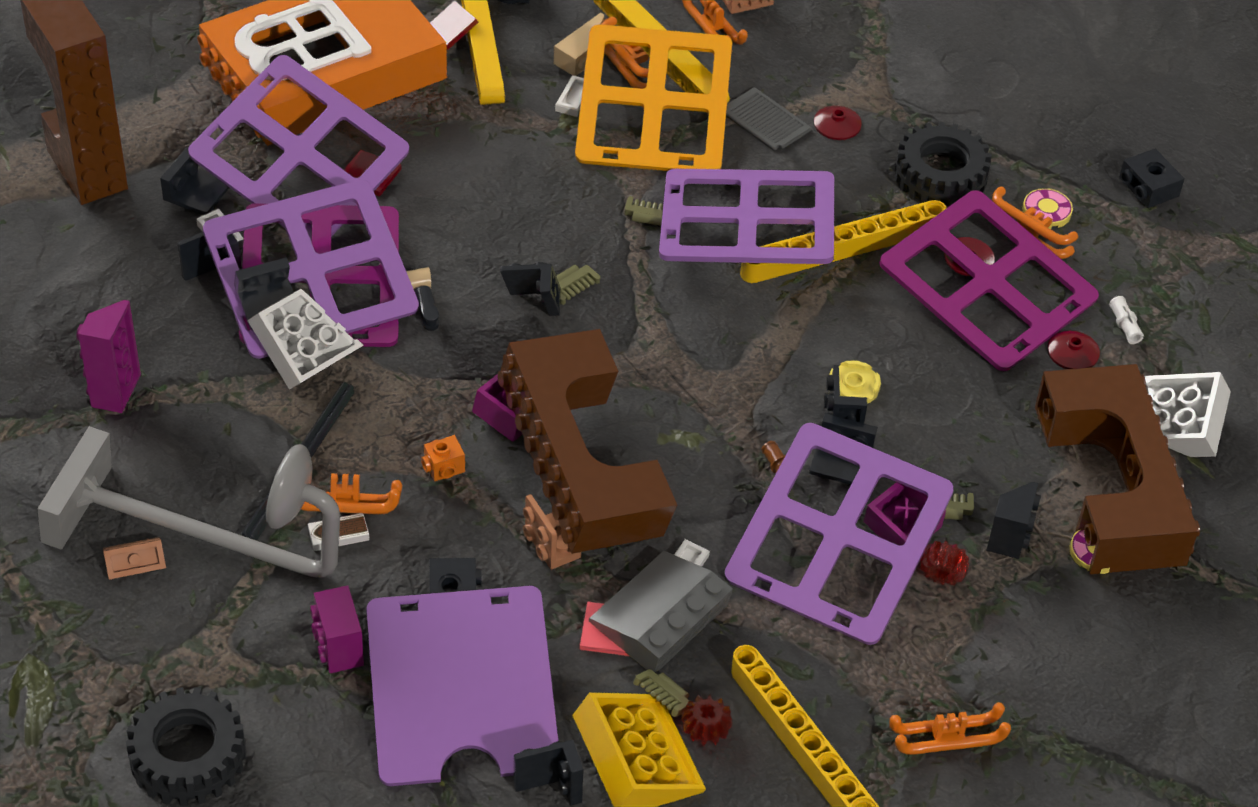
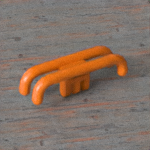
M682 0L686 11L706 34L719 35L716 30L723 29L727 34L725 36H728L735 44L742 45L746 42L747 31L740 30L738 33L726 20L724 10L715 0H700L704 7V14L698 11L691 0Z
M610 17L604 20L601 25L615 26L617 19ZM607 44L604 53L633 88H646L647 83L640 82L634 75L648 78L649 68L639 66L640 63L646 62L649 59L648 54L644 52L641 46Z
M998 187L993 192L992 201L1009 216L1016 219L1022 227L1060 259H1066L1074 254L1075 249L1073 246L1056 249L1039 239L1038 236L1041 235L1058 245H1068L1078 239L1077 232L1072 231L1067 235L1057 234L1048 228L1052 224V218L1046 217L1044 219L1045 214L1042 212L1036 214L1037 209L1034 207H1030L1027 211L1022 212L1002 199L1006 193L1004 187Z
M332 473L331 492L326 493L333 497L338 504L340 513L387 514L393 511L399 504L402 483L400 480H394L391 483V490L387 494L360 493V475L354 474L353 485L349 484V474H343L342 484H338V474ZM304 502L301 510L321 512L316 506L308 502Z
M999 702L995 703L991 711L978 715L967 716L966 712H959L958 717H956L954 713H949L947 718H944L943 714L936 715L935 720L902 723L900 716L892 715L889 720L890 728L895 733L901 734L895 738L896 749L907 755L989 746L1003 741L1011 731L1010 724L1003 722L992 733L965 736L966 728L988 725L1001 718L1005 711V706ZM932 732L935 740L908 743L904 735Z

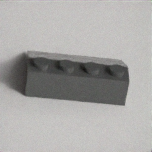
M663 551L589 618V622L646 670L651 669L657 673L727 607L733 588L711 570Z

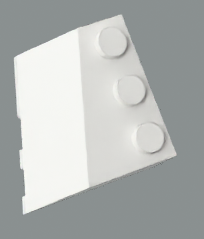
M302 289L248 320L289 389L363 346L359 340H354L346 333V329L339 322L336 324L325 314V310Z
M1221 372L1145 376L1148 394L1153 398L1154 412L1156 415H1159L1161 431L1168 439V448L1189 457L1216 456L1231 393Z

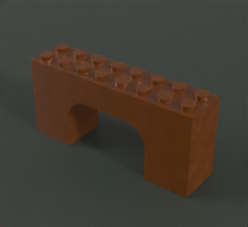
M20 0L27 38L47 70L54 93L56 109L41 113L47 151L81 205L128 189L105 34L82 0Z
M600 329L510 342L506 354L503 355L501 370L498 371L497 375L500 387H503L505 390L507 405L516 415V427L523 434L525 449L533 458L534 471L542 480L543 493L551 502L553 517L559 522L562 529V539L565 544H568L571 554L663 537L677 508L676 500L658 460L624 466H610L596 460L585 446L571 410L606 404L619 372Z
M1137 364L1044 371L1035 409L1048 447L1094 444L1107 449L1116 458L1128 491L1124 493L1085 496L1076 532L1084 530L1087 546H1095L1089 573L1100 574L1101 569L1110 568L1109 573L1187 566L1190 555L1194 552L1196 537L1200 535L1199 522L1194 520L1191 501L1189 498H1186L1184 493L1183 479L1178 477L1175 458L1170 455L1167 436L1163 435L1161 431L1160 417L1154 412L1153 398L1147 393L1145 377L1143 374H1140Z

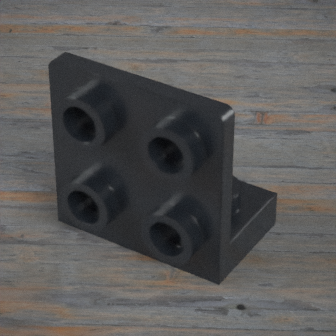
M186 147L160 178L163 200L206 215L210 213L230 187L211 173L198 169V164L190 158L189 148Z
M203 232L177 243L182 277L185 281L217 269ZM229 234L227 239L238 268L241 270L239 242L233 234ZM225 247L217 248L221 260L229 258Z
M287 257L235 271L234 287L247 322L259 312L294 293L288 279L290 265Z
M537 262L531 265L513 263L500 267V273L510 295L541 294L542 306H546L549 316H560L561 287L551 263Z
M833 365L832 375H827L826 390L829 393H824V409L828 411L826 414L865 423L867 398L840 396L839 365Z
M825 413L822 427L874 448L878 427ZM816 448L809 474L851 485L860 467Z
M573 740L565 742L556 741L549 746L536 749L529 748L514 754L515 791L519 792L558 782L561 794L567 795L570 805L582 803L584 769Z

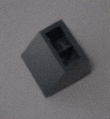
M1037 482L1028 483L1000 495L986 551L1019 559L1022 548L1028 549L1031 533L1026 531L1032 532L1036 513L1032 512V510H1038L1041 495L1036 494Z

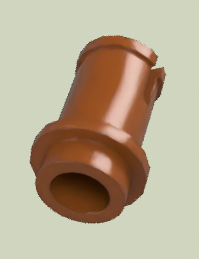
M769 441L763 445L761 451L770 462L772 472L777 473L786 455L782 453L775 441Z

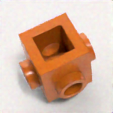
M453 435L424 444V456L421 457V463L426 473L430 472L435 482L464 473L465 453L456 436Z

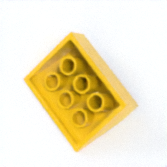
M589 693L573 714V718L614 807H657L703 793L706 790L666 705H662V700L657 701L656 696L653 697L651 694Z

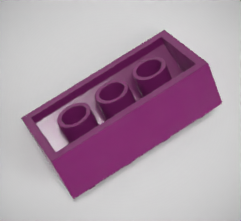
M122 300L89 313L84 323L80 324L77 329L76 338L80 342V358L83 359L84 364L83 376L87 380L86 393L90 397L91 407L123 413L141 376L130 301Z

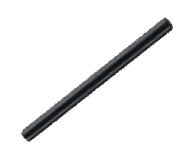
M344 382L339 386L301 443V445L307 447L311 458L353 396L354 386L352 384ZM269 493L243 530L242 536L257 541L268 525L266 521V508Z

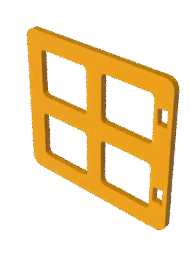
M594 25L589 32L575 149L576 160L582 164L669 171L671 169H721L732 40L725 35ZM607 44L650 48L646 88L616 87L601 84L604 50ZM671 49L711 52L714 54L712 86L709 94L674 92L665 89L668 52ZM600 103L642 106L644 108L641 145L639 149L603 147L594 144L597 111ZM664 109L708 113L705 154H682L659 150L662 112ZM603 154H618V159L603 158ZM679 160L694 161L693 166L679 165Z

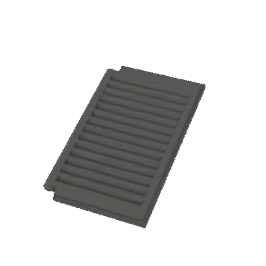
M755 87L727 104L726 116L773 150L778 148L784 149L813 129Z

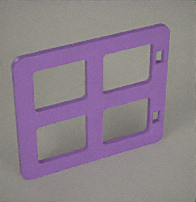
M280 55L189 146L188 151L193 161L250 203L270 204L279 201L271 193L298 165H304L331 186L362 179L368 181L373 191H375L408 155L409 144L292 58ZM269 76L273 81L264 88L260 84ZM284 78H288L327 106L324 112L299 136L293 134L257 107ZM341 120L348 121L385 148V151L359 178L352 177L315 150V147ZM242 122L248 124L284 151L257 181H252L213 152ZM217 128H220L223 132L216 140L209 137ZM352 201L340 204L357 206V204ZM304 223L312 243V225ZM343 224L332 225L331 237Z
M671 169L666 173L659 257L665 261L831 263L834 259V175L827 171ZM686 184L740 185V205L738 207L684 206V186ZM761 185L815 187V207H759L758 187ZM671 189L680 190V193L671 194ZM684 222L737 223L739 225L738 244L733 247L680 245L681 224ZM757 225H813L815 227V246L813 248L756 246ZM667 234L676 235V238L667 239Z
M355 180L206 221L203 225L205 240L247 350L254 358L260 359L269 355L255 332L252 330L248 331L243 319L246 316L234 287L235 271H238L239 268L227 239L229 234L277 221L282 222L297 257L296 261L289 263L288 279L290 284L305 281L313 300L325 310V314L336 324L339 322L346 329V333L415 314L418 310V299L374 191L366 180ZM355 202L371 239L326 253H316L301 216L343 203ZM225 247L229 258L221 260L217 248ZM378 260L382 265L395 299L341 314L338 311L325 274Z
M806 423L797 433L725 569L726 580L736 587L867 645L876 644L881 639L953 495V484L948 479L822 426ZM816 448L860 467L834 516H829L788 498V494L808 456ZM881 477L896 481L928 496L905 544L902 546L856 527V523ZM776 518H783L823 536V540L797 587L787 585L751 568V564ZM845 547L855 549L892 566V570L873 608L865 618L819 598L833 567ZM757 579L772 584L770 591L767 592L754 586ZM839 614L852 621L850 626L846 627L833 620Z

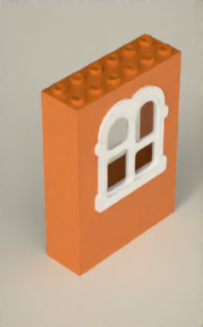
M267 0L199 24L200 35L197 36L202 50V53L199 55L201 63L204 67H208L214 81H218L221 84L224 94L229 95L232 102L270 64L272 56L290 49L295 50L303 60L304 64L301 66L362 110L447 79L446 41L411 0ZM323 21L327 25L312 32L304 30V28ZM293 32L296 34L295 38L273 46H258ZM334 34L346 49L314 59L303 45ZM268 76L260 85L266 88L273 80ZM288 78L281 80L257 105L260 110L295 135L303 133L327 108V106ZM254 130L256 136L262 138L267 146L274 144Z

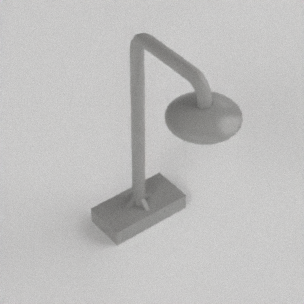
M90 426L38 507L41 543L61 550L89 504L96 503L306 576L326 577L335 571L338 563L339 507L333 497L311 485L313 470L311 456L307 447L301 444L290 448L276 472L268 496L266 521L271 528L279 529L295 518L304 502L316 506L323 514L321 560H312L101 488V484L112 468L110 433Z

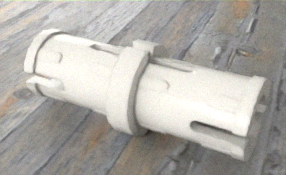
M1123 296L1114 297L1109 305L1117 318L1116 323L1118 327L1124 331L1130 344L1139 343L1143 340L1144 334L1136 322L1137 317L1135 313L1129 309Z

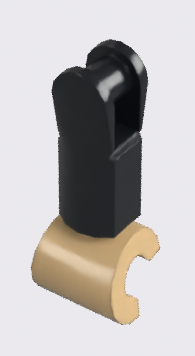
M429 267L406 271L419 302L418 310L421 314L424 328L428 331L438 329L439 312L431 291Z

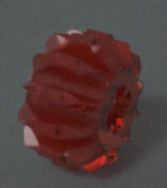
M934 541L933 544L927 545L920 561V569L924 571L925 577L932 578V582L938 581L942 585H945V583L955 585L956 582H962L966 576L969 567V557L966 555V550L957 548V544L951 545L947 541L944 543Z
M711 694L707 699H703L698 695L695 702L688 701L686 710L682 713L684 734H691L692 742L700 739L703 746L707 741H711L716 745L719 742V738L726 739L733 720L730 716V706H723L722 698L714 701Z

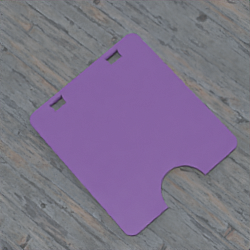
M534 586L383 597L372 599L368 603L367 622L379 779L384 785L400 786L441 782V771L447 759L457 751L468 748L478 749L489 754L497 763L501 777L514 776V754L529 748L536 749L549 746L551 743L558 741L542 594L538 588ZM508 596V603L491 605V597ZM418 603V611L401 612L400 605Z

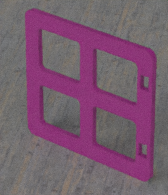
M976 190L970 191L885 252L879 262L880 267L1000 371L1010 370L1091 307L1099 297L1095 287L985 194ZM974 213H980L1017 245V247L992 265L986 264L950 233V230ZM932 244L939 247L974 278L948 298H943L905 265L907 261ZM1029 260H1035L1072 291L1073 295L1050 313H1044L1008 283L1005 278ZM985 293H992L1030 326L1028 330L1006 347H999L961 314V311ZM1072 303L1077 308L1069 313L1065 307ZM1021 342L1026 348L1019 353L1014 347Z
M260 203L250 204V205H248V206L246 207L245 210L251 209V208H255V207H258V206H262V205H266V204H260ZM336 205L301 216L304 223L312 225V245L318 254L331 251L332 225L365 224L358 206ZM380 206L399 253V213L394 207ZM263 225L244 230L242 269L264 264L261 262ZM381 263L378 266H352L325 274L329 288L334 283L377 284L380 286V304L395 299ZM298 281V282H295V283H306V282H305V281ZM243 318L248 331L251 330L247 319ZM398 319L382 323L378 327H368L348 334L351 337L352 334H368V339H357L363 344L362 347H391L398 342ZM239 329L240 341L245 344L241 331Z

